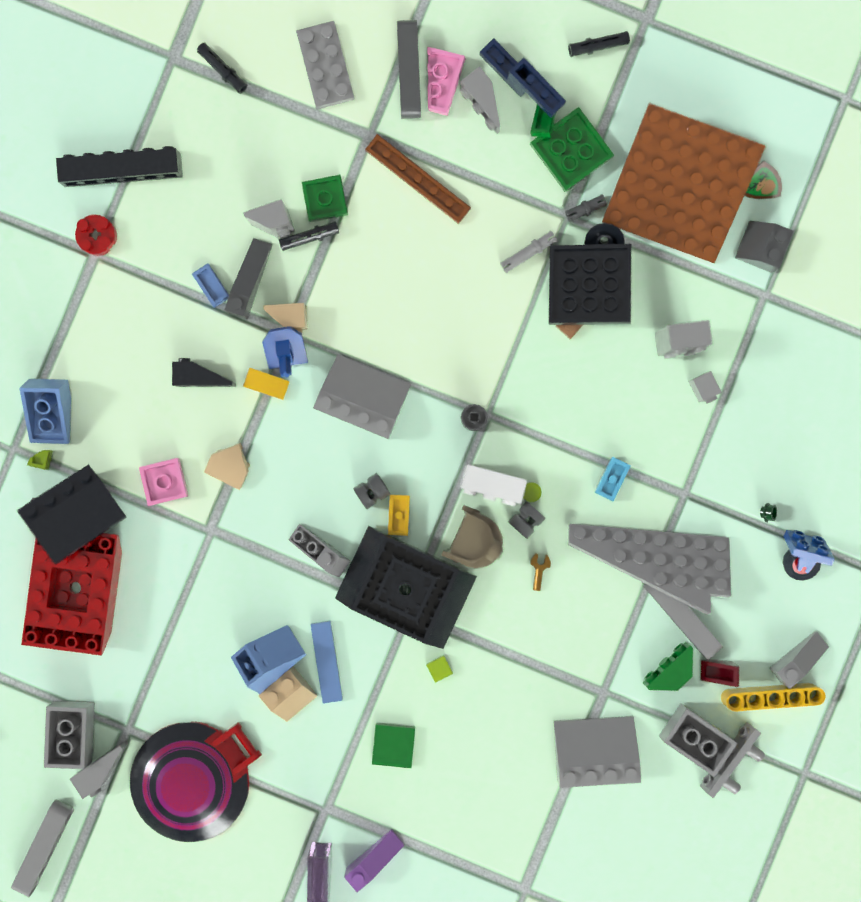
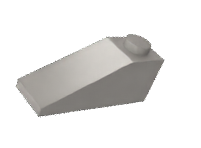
M814 631L769 669L781 684L790 689L808 674L829 646L820 634Z
M127 741L110 750L69 779L82 800L89 795L92 798L102 791L100 787L109 778L128 745Z

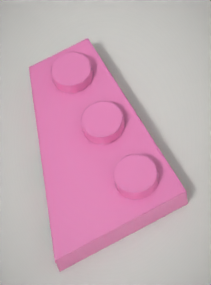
M427 46L428 110L448 116L466 58L464 55Z

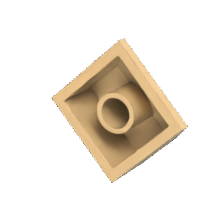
M294 666L258 695L272 713L286 722L318 696Z

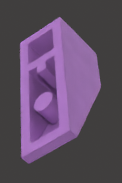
M391 829L346 867L344 878L358 893L404 847V843Z

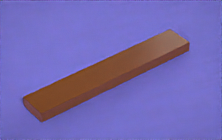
M377 134L366 147L365 151L458 225L471 210L469 205Z

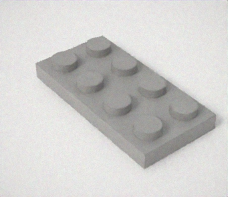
M335 21L296 30L316 110L355 100Z

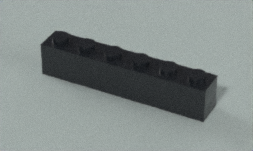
M164 146L158 150L154 148H143L142 151L126 149L122 153L104 151L103 154L98 155L94 153H83V156L66 154L62 158H56L57 180L64 187L183 178L181 153L173 146Z

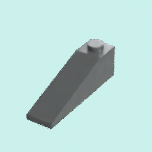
M253 238L230 291L224 311L248 320L273 246L272 244Z

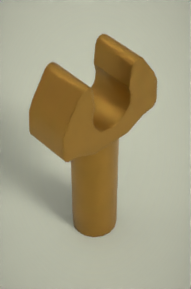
M535 553L530 560V564L535 568L533 590L541 591L543 571L551 567V561L549 556L545 555L544 563L538 564V554Z

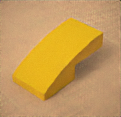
M249 368L243 387L284 400L290 381Z

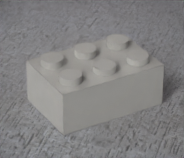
M710 320L667 325L655 332L657 356H664V359H670L681 354L692 356L701 353V351H706V347L713 345Z
M54 701L46 706L43 768L85 769L92 763L95 702Z
M682 703L659 734V737L665 744L714 777L738 744L729 735Z

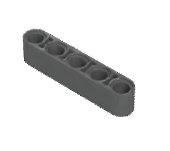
M417 20L397 21L401 119L421 118Z

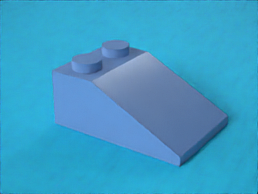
M28 379L19 387L29 442L69 444L71 427L69 381L67 379Z

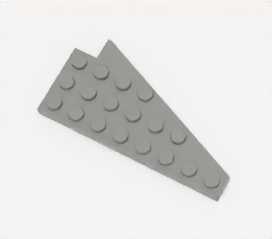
M569 524L568 526L569 546L706 615L711 614V596L731 597L729 537Z

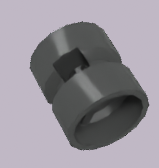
M469 405L461 413V423L469 431H478L487 423V412L480 405Z
M377 473L369 477L367 483L362 482L353 488L366 509L375 505L377 499L382 500L391 494ZM371 489L373 494L369 495L367 491Z
M526 501L519 509L520 513L514 514L508 523L528 539L534 532V527H539L546 518Z

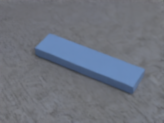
M331 620L311 623L322 703L343 701Z

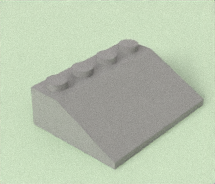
M337 354L320 389L313 409L389 439L411 384Z
M634 716L553 721L557 781L560 788L641 783V767Z

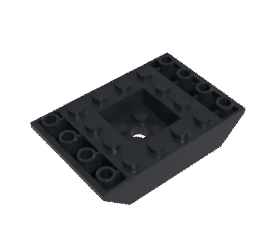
M368 525L335 599L349 609L421 643L444 649L477 576ZM402 584L410 585L411 592L408 595H403L400 592L399 588Z

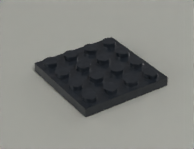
M631 244L550 245L549 325H630Z

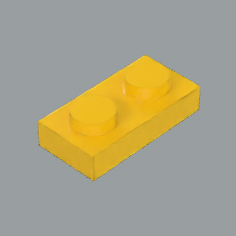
M390 495L388 535L408 536L410 495Z

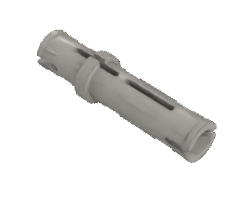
M550 230L539 239L532 240L531 244L500 262L501 267H505L503 269L504 272L507 274L537 253H543L542 250L556 243L557 238L552 237L554 233Z

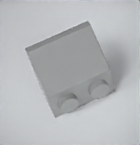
M282 199L243 212L244 217L251 226L276 238H286L291 236L292 232H295L288 209Z

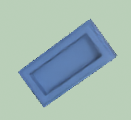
M209 263L192 273V276L214 308L228 300L229 293Z

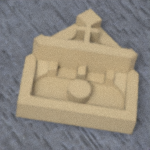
M241 443L213 453L204 473L240 490L250 467V463L246 461L242 452L243 447Z

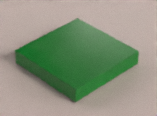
M341 175L301 182L309 222L348 215Z
M376 723L372 765L412 769L415 727Z

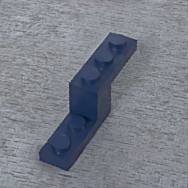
M495 38L479 52V55L520 97L527 93L550 118L566 104V100L524 57L517 62Z

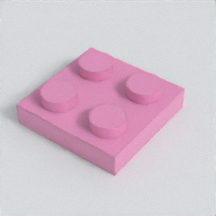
M180 458L139 467L148 506L189 497Z

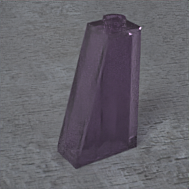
M312 842L307 858V902H330L332 843Z

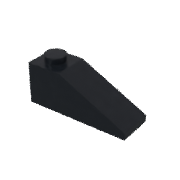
M178 358V362H172V386L236 387L235 382L192 362L190 358Z

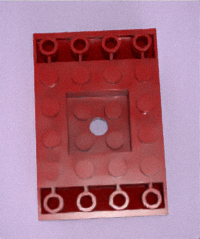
M103 533L56 565L35 538L21 645L103 655L112 632L122 559V549L118 534ZM74 582L79 583L81 586L79 593H75L72 590Z

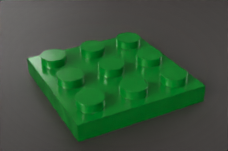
M579 107L554 124L551 138L537 137L530 142L532 149L564 192L614 157L613 152Z

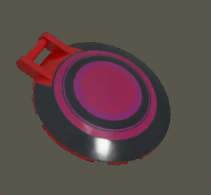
M202 722L175 723L160 729L142 745L132 764L130 792L138 814L152 830L171 840L199 842L219 835L234 823L244 808L249 793L248 765L262 755L259 749H255L242 731V726L239 722L225 732ZM231 735H236L249 753L248 757L245 756Z

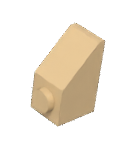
M304 303L263 306V309L283 327L291 326L300 333H303V330H308L306 305Z

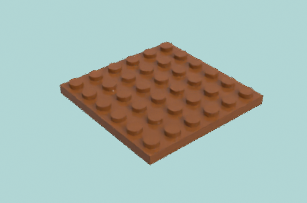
M648 103L602 222L614 224L624 231L715 264L766 145Z

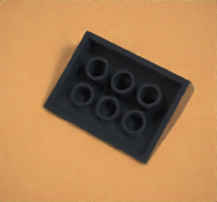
M89 464L16 510L55 565L127 518Z

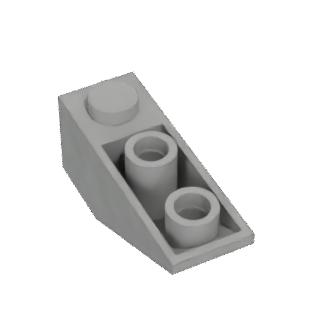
M479 66L461 80L460 93L466 100L469 99L473 104L472 108L476 114L483 116L487 128L490 131L494 130L498 134L500 131V121L493 84Z
M301 524L297 526L288 539L328 574L340 577L351 562L341 552Z

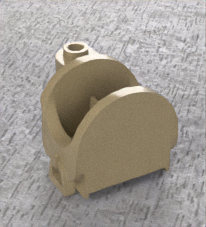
M463 504L464 518L450 549H443L441 556L470 568L487 567L495 562L496 559L499 560L504 549L502 548V533L496 523L489 517L481 514L479 510Z

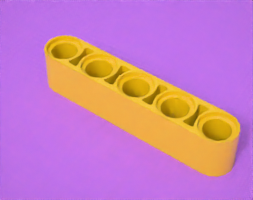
M812 683L795 684L790 689L784 685L732 688L724 690L721 694L722 703L732 711L818 706L824 703L826 698L825 692ZM816 690V695L810 698V693ZM796 692L795 698L790 700V694ZM776 693V698L770 701V695ZM756 694L755 701L749 703L750 696ZM732 696H736V701L733 704H729V699Z

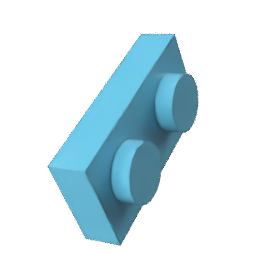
M611 457L594 493L614 501L631 465Z

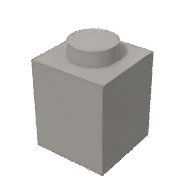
M711 371L688 381L699 403L704 401L706 404L718 399L716 395L722 393Z

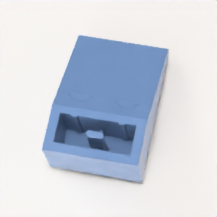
M286 625L245 644L231 656V659L247 688L261 694L307 654L290 627Z

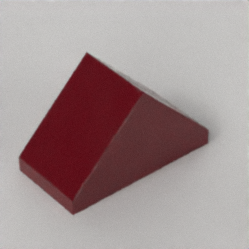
M701 660V681L739 687L740 666L733 661Z

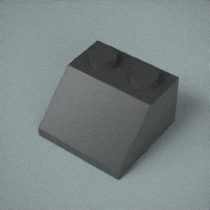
M749 221L735 259L772 273L780 268L794 231L776 223Z

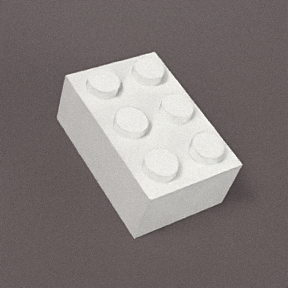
M466 464L460 488L464 489L463 492L465 494L476 496V492L481 493L484 499L495 501L496 498L503 499V504L515 507L516 503L521 504L527 480Z

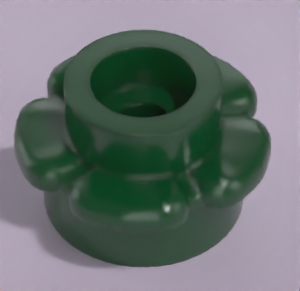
M766 503L765 506L761 507L760 516L764 518L766 523L776 520V505Z

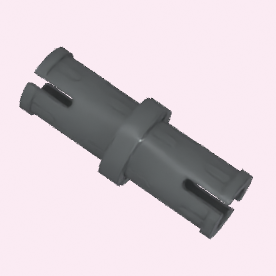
M601 194L589 201L584 200L580 205L566 210V217L574 214L567 218L568 221L571 223L582 216H589L591 212L606 207V200L602 201L605 198L604 195Z

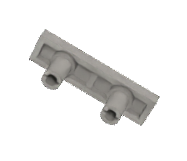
M748 722L739 729L738 734L734 738L738 744L715 777L711 774L706 775L700 784V787L713 799L722 786L734 795L740 791L741 785L730 776L746 754L757 762L762 761L765 753L754 745L761 732Z

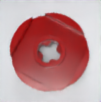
M89 215L77 222L75 239L83 251L94 256H101L107 254L113 244L115 245L117 231L107 218L101 215ZM96 230L98 233H101V236H98L97 238L98 240H95L92 237V234Z

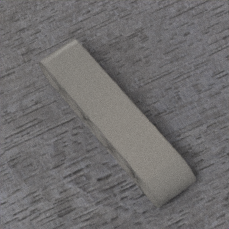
M646 584L643 585L707 661L723 648L688 605Z
M57 799L51 804L11 885L12 890L28 898L33 894L74 811L73 807Z

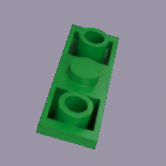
M687 642L677 645L673 650L674 653L669 658H664L655 671H651L645 676L643 684L649 690L678 691L693 677V647Z

